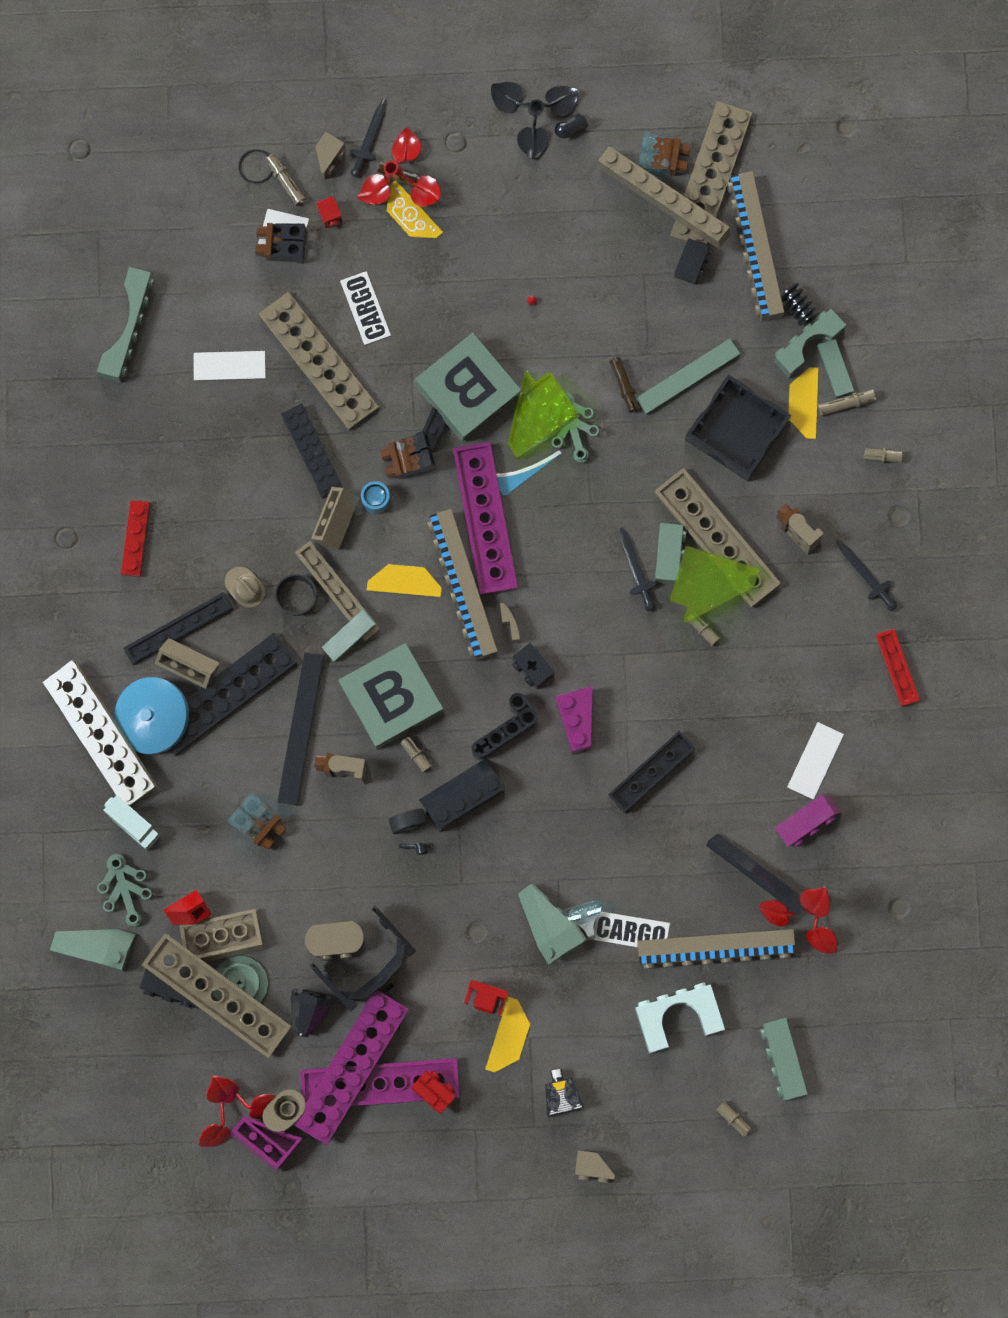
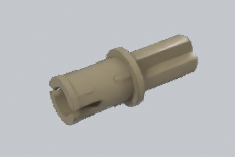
M866 448L864 459L882 461V463L884 461L901 463L902 451L886 450L885 448L883 450Z
M696 612L691 613L687 617V621L698 631L697 634H701L711 646L720 639L709 627L710 624H706Z
M410 737L405 738L401 742L403 748L410 755V760L417 764L422 773L432 767V764L423 755V750H419Z
M725 1101L716 1109L728 1121V1125L731 1124L742 1136H746L750 1132L751 1128L738 1116L739 1113L736 1114Z

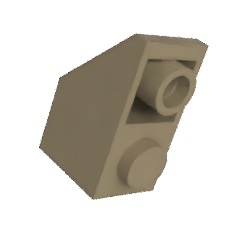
M327 132L324 133L315 146L321 176L324 179L327 175H331L334 172L336 162L342 160L346 153L345 144Z
M577 1151L575 1175L579 1176V1180L590 1181V1177L598 1178V1182L610 1183V1180H614L615 1175L598 1153Z

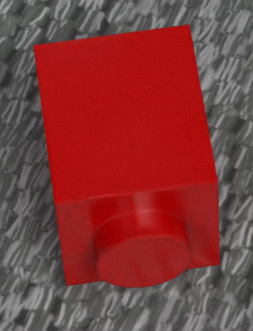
M334 196L316 202L317 210L325 228H334L340 222H343Z

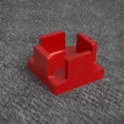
M471 980L464 1004H469L472 992L477 993L474 1001L475 1009L492 1014L496 1001L500 1000L502 1002L498 1015L502 1016L509 991Z

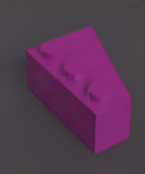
M592 686L555 697L572 755L590 750Z
M829 793L821 794L776 826L775 829L788 847L792 845L797 847L804 842V837L816 834L820 831V826L833 822L836 819L835 816L840 814L841 811Z
M245 1116L231 1131L233 1138L276 1173L302 1143L301 1137L285 1133V1131H272L264 1123Z

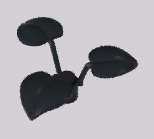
M502 82L491 85L492 100L500 111L512 113L516 105L519 107L527 106L529 114L534 117L532 128L525 127L521 129L517 136L519 148L530 159L540 156L548 144L546 130L544 128H536L537 117L542 114L544 107H551V111L557 116H566L574 109L579 95V90L573 87L555 86L550 88L545 94V99L549 104L543 103L539 99H534L530 103H519L523 97V92L516 83Z

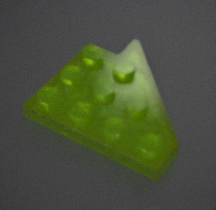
M528 370L524 373L521 392L507 443L519 460L580 416L551 371L547 372L537 381L534 380Z
M686 546L669 601L687 607L682 622L687 623L752 589L755 585L759 569Z

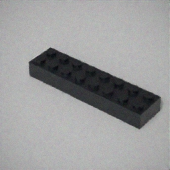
M301 403L282 412L281 416L321 498L328 496L332 487L343 488L303 404Z
M679 730L611 791L608 797L625 814L696 748Z

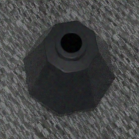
M298 989L292 990L290 1000L293 1030L297 1032L298 1036L309 1037V1035L314 1034L331 1005L332 997L328 996L325 999V994L305 989L302 990V993H298Z

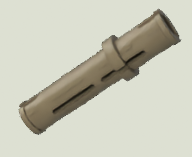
M276 154L269 155L265 161L274 172V177L278 178L295 205H300L306 200L289 176L287 168L280 163Z
M873 389L858 394L855 392L845 398L818 404L820 415L824 416L847 408H858L862 404L876 401Z

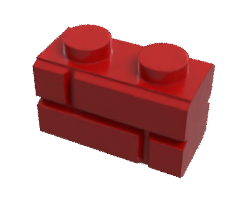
M426 1070L411 1089L441 1115L456 1098L454 1095L456 1091L449 1084L444 1086L440 1083L441 1077L433 1070L430 1073Z

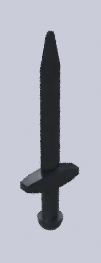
M385 98L382 99L375 110L361 149L350 150V154L358 158L354 169H351V175L355 178L361 176L364 161H376V156L369 153L384 114Z
M620 528L621 542L637 584L629 592L631 595L642 594L646 605L644 608L646 611L651 612L655 610L656 605L652 602L649 590L657 586L656 581L646 582L632 542L625 530Z
M837 540L836 542L842 554L872 588L867 597L868 600L879 596L888 606L887 609L889 611L895 610L897 602L893 601L885 592L891 582L886 581L879 584L852 550L840 540Z

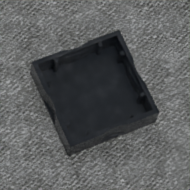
M728 374L713 395L708 407L699 415L687 432L685 441L748 482L790 422L791 415L769 400L759 397L749 387Z

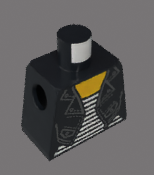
M562 1069L550 1071L552 1083L545 1084L547 1117L584 1109L573 1079L564 1080Z

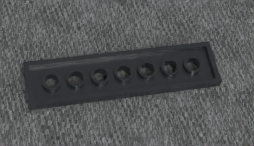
M275 633L271 634L214 677L206 689L201 687L186 699L189 715L197 713L199 719L194 723L188 721L183 737L170 749L174 756L297 664ZM268 655L276 657V661L271 665L265 662V658ZM254 666L259 667L261 670L257 676L250 674V669ZM238 678L245 680V685L241 688L234 685L235 680ZM226 689L230 692V696L227 699H221L219 697L220 691ZM207 701H212L215 706L213 710L206 711L204 704Z

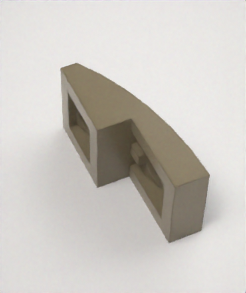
M501 603L502 626L510 625L512 644L520 643V635L515 619L507 606Z

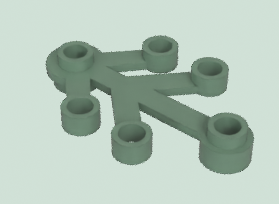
M562 393L556 399L558 408L553 418L547 421L546 426L550 431H556L558 429V422L565 413L566 421L558 436L552 439V445L556 449L562 448L564 445L563 441L570 430L575 446L574 459L576 462L584 464L589 460V453L582 446L577 428L587 432L593 438L599 435L600 430L596 425L590 426L573 416L572 410L582 414L586 420H591L594 417V411L591 408H584L576 404L571 394ZM564 399H568V403L566 405L562 404V401ZM587 411L592 412L591 416L589 417L585 416V413ZM551 422L556 423L554 428L549 427ZM591 429H597L596 434H591ZM556 440L561 441L560 445H554ZM579 452H584L582 458L578 457Z
M114 854L108 858L107 868L109 870L103 882H100L97 886L99 893L107 894L110 889L109 885L116 874L118 882L109 900L103 903V909L108 913L113 912L120 894H122L128 913L126 915V922L131 927H138L142 922V917L135 911L129 890L140 895L143 900H150L152 898V891L127 881L123 872L134 876L138 882L145 881L147 875L143 870H136L126 865V860L123 856ZM116 860L120 862L118 867L113 866V862ZM138 873H143L144 877L138 879L137 875ZM102 885L107 886V889L104 892L100 890V887ZM149 891V897L144 898L143 892ZM108 903L112 904V909L110 910L106 909ZM132 915L137 917L135 922L130 921Z

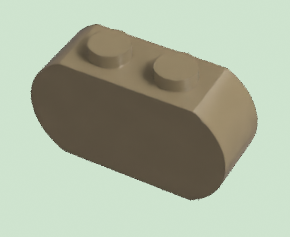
M353 921L313 925L306 933L305 944L310 954L316 958H321V961L333 960L334 956L348 959L352 958L353 954H357L362 949L364 934L360 926Z

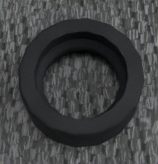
M422 808L397 814L388 820L393 834L406 833L428 823Z

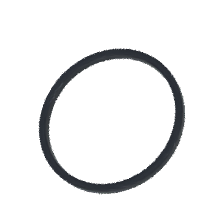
M252 149L244 153L240 158L238 164L239 172L242 178L250 183H262L271 177L273 173L272 170L268 177H266L265 179L261 181H251L243 176L240 169L242 159L250 152L259 151L269 156V154L264 150Z

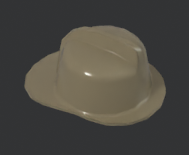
M235 567L226 574L225 586L242 606L248 608L256 607L264 600L265 588L249 569Z
M289 1089L281 1092L264 1109L262 1116L264 1124L272 1131H285L305 1111V1099L296 1090Z

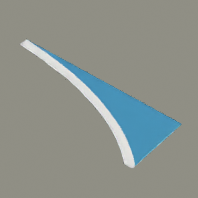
M557 451L544 460L524 469L496 474L499 490L506 496L559 456L561 452Z

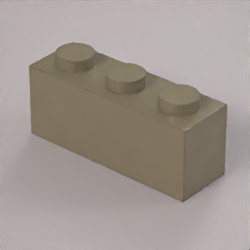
M332 487L311 539L326 548L339 550L345 532L350 525L353 512L357 507L359 497L344 488Z
M169 638L159 649L155 661L156 665L205 689L215 677L220 664Z

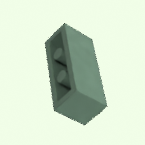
M660 523L655 573L656 583L677 585L678 579L682 580L683 568L679 567L680 561H684L685 550L681 549V543L686 540V531H683V525Z

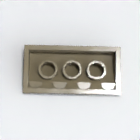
M256 909L202 920L196 925H179L183 946L205 963L264 950Z

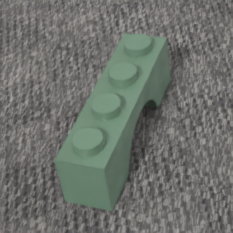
M832 309L827 313L823 311L817 317V321L814 324L809 323L803 329L804 333L800 336H794L789 341V346L786 348L782 347L775 353L774 363L788 378L792 377L804 365L802 349L808 342L815 339L834 340L845 330L846 324Z

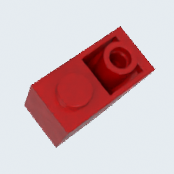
M197 889L164 909L165 914L173 925H196L212 915Z

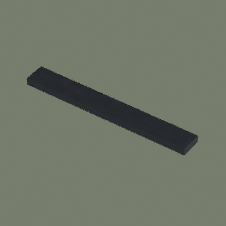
M304 652L277 801L281 804L297 806L323 655Z

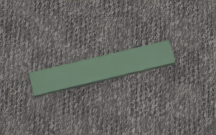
M728 339L636 398L637 403L645 415L740 356V352L731 339Z

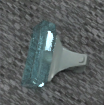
M599 899L562 910L565 917L569 920L572 919L586 932L587 940L595 939L594 922L603 911Z

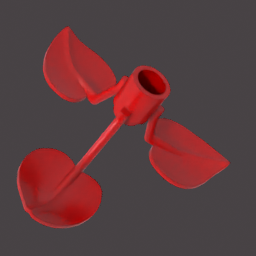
M406 127L393 144L392 156L395 160L388 161L384 165L385 177L374 174L364 182L357 196L362 202L371 205H379L386 202L391 196V189L388 187L390 177L392 179L402 177L415 186L411 190L410 196L413 203L417 206L427 207L440 200L441 190L435 179L430 176H421L416 184L403 174V169L399 165L405 164L406 160H415L421 153V142L409 128Z
M826 887L803 891L800 895L802 906L806 909L807 913L816 915L813 924L814 930H809L806 934L808 942L814 949L822 953H836L838 940L834 932L826 927H817L819 917L827 916L830 911V899ZM767 900L759 905L764 917L775 926H786L790 921L789 916L795 914L793 911L788 912V907L778 900Z
M212 1075L206 1097L209 1102L220 1103L221 1124L220 1126L218 1124H211L205 1128L199 1137V1146L215 1147L229 1139L230 1129L224 1127V1103H231L237 1097L247 1109H250L249 1116L251 1118L263 1119L264 1109L276 1096L263 1094L256 1097L251 1105H249L238 1094L239 1086L236 1082Z

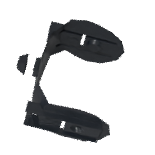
M375 905L371 910L379 918V923L397 937L396 955L377 976L356 992L339 991L332 984V978L325 971H320L314 963L309 965L350 1011L358 1006L353 999L369 996L390 980L393 973L401 966L404 953L411 957L416 952L413 946ZM392 983L385 989L391 995L397 991Z

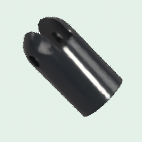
M578 113L564 122L556 124L554 131L558 137L565 139L588 127L585 116Z

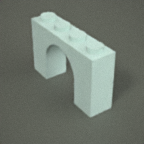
M117 795L114 798L111 797L104 806L106 808L104 811L112 821L147 851L159 839L160 835L153 830V826Z
M705 983L695 985V989L687 991V988L676 991V995L671 997L665 994L657 997L658 1001L652 1003L649 1000L638 1003L639 1007H636L635 1010L649 1054L669 1047L662 1027V1017L668 1008L677 1004L690 1006L696 1011L705 1037L725 1030L711 984L707 986Z

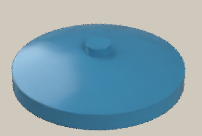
M147 677L133 682L122 692L115 707L114 721L134 751L150 755L160 754L173 748L183 737L188 726L189 709L185 696L176 685L161 678Z

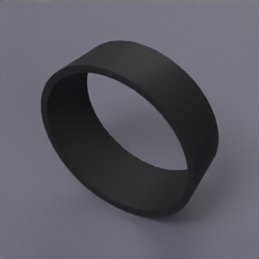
M301 574L285 576L275 588V601L278 607L289 615L299 616L307 613L316 601L317 592L314 583L308 577ZM290 581H303L311 587L314 598L313 603L307 610L300 613H291L282 607L279 600L280 591Z

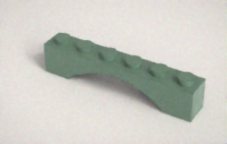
M132 267L128 269L124 282L130 302L128 323L120 339L108 351L102 354L97 370L101 378L121 383L122 377H126L128 371L126 364L133 355V349L131 348L133 342L136 343L138 339L137 328L138 325H142L144 319L142 312L144 307L147 308L149 297L147 296L149 290H152L155 280L151 272Z

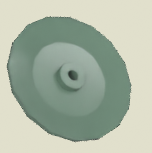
M236 956L228 958L218 966L217 972L259 1003L262 1002L267 994L268 979L265 970L259 962L250 957ZM214 990L215 998L220 1001L222 998L221 992ZM229 1002L227 1009L237 1011L238 1006L235 1002Z

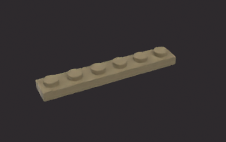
M311 541L295 552L349 622L364 609ZM375 625L362 639L366 642L379 632L380 628Z

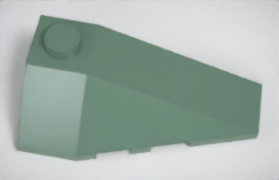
M530 884L518 893L538 949L548 964L563 958L587 940L578 925L572 919L569 920L565 917L559 907H554L549 902V898L534 884Z
M119 929L55 932L50 951L125 972L136 934Z

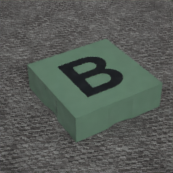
M471 333L415 378L413 385L428 403L438 410L445 423L461 442L478 429L488 417L499 412L521 392V389L474 333Z
M406 643L338 680L376 750L401 737L408 730L421 726L444 713L440 702Z

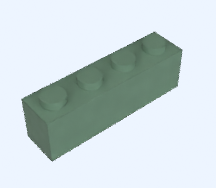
M783 1018L763 1024V1029H760L762 1040L767 1041L768 1048H765L768 1060L772 1059L774 1066L771 1067L772 1076L774 1079L777 1078L779 1084L776 1087L778 1097L783 1098L784 1102L806 1096L808 1093L787 1019Z

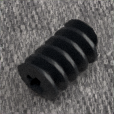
M795 283L783 292L781 300L785 302L789 312L794 314L793 318L798 320V325L802 326L812 322L819 313L813 314L816 308H809L812 302H805L808 296H801L800 294L803 292V289L796 290L799 283Z

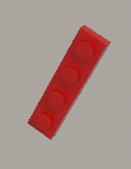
M130 500L121 569L122 576L141 577L150 508L149 502Z
M891 629L876 634L875 637L900 706L904 707L919 702L920 699L895 630Z

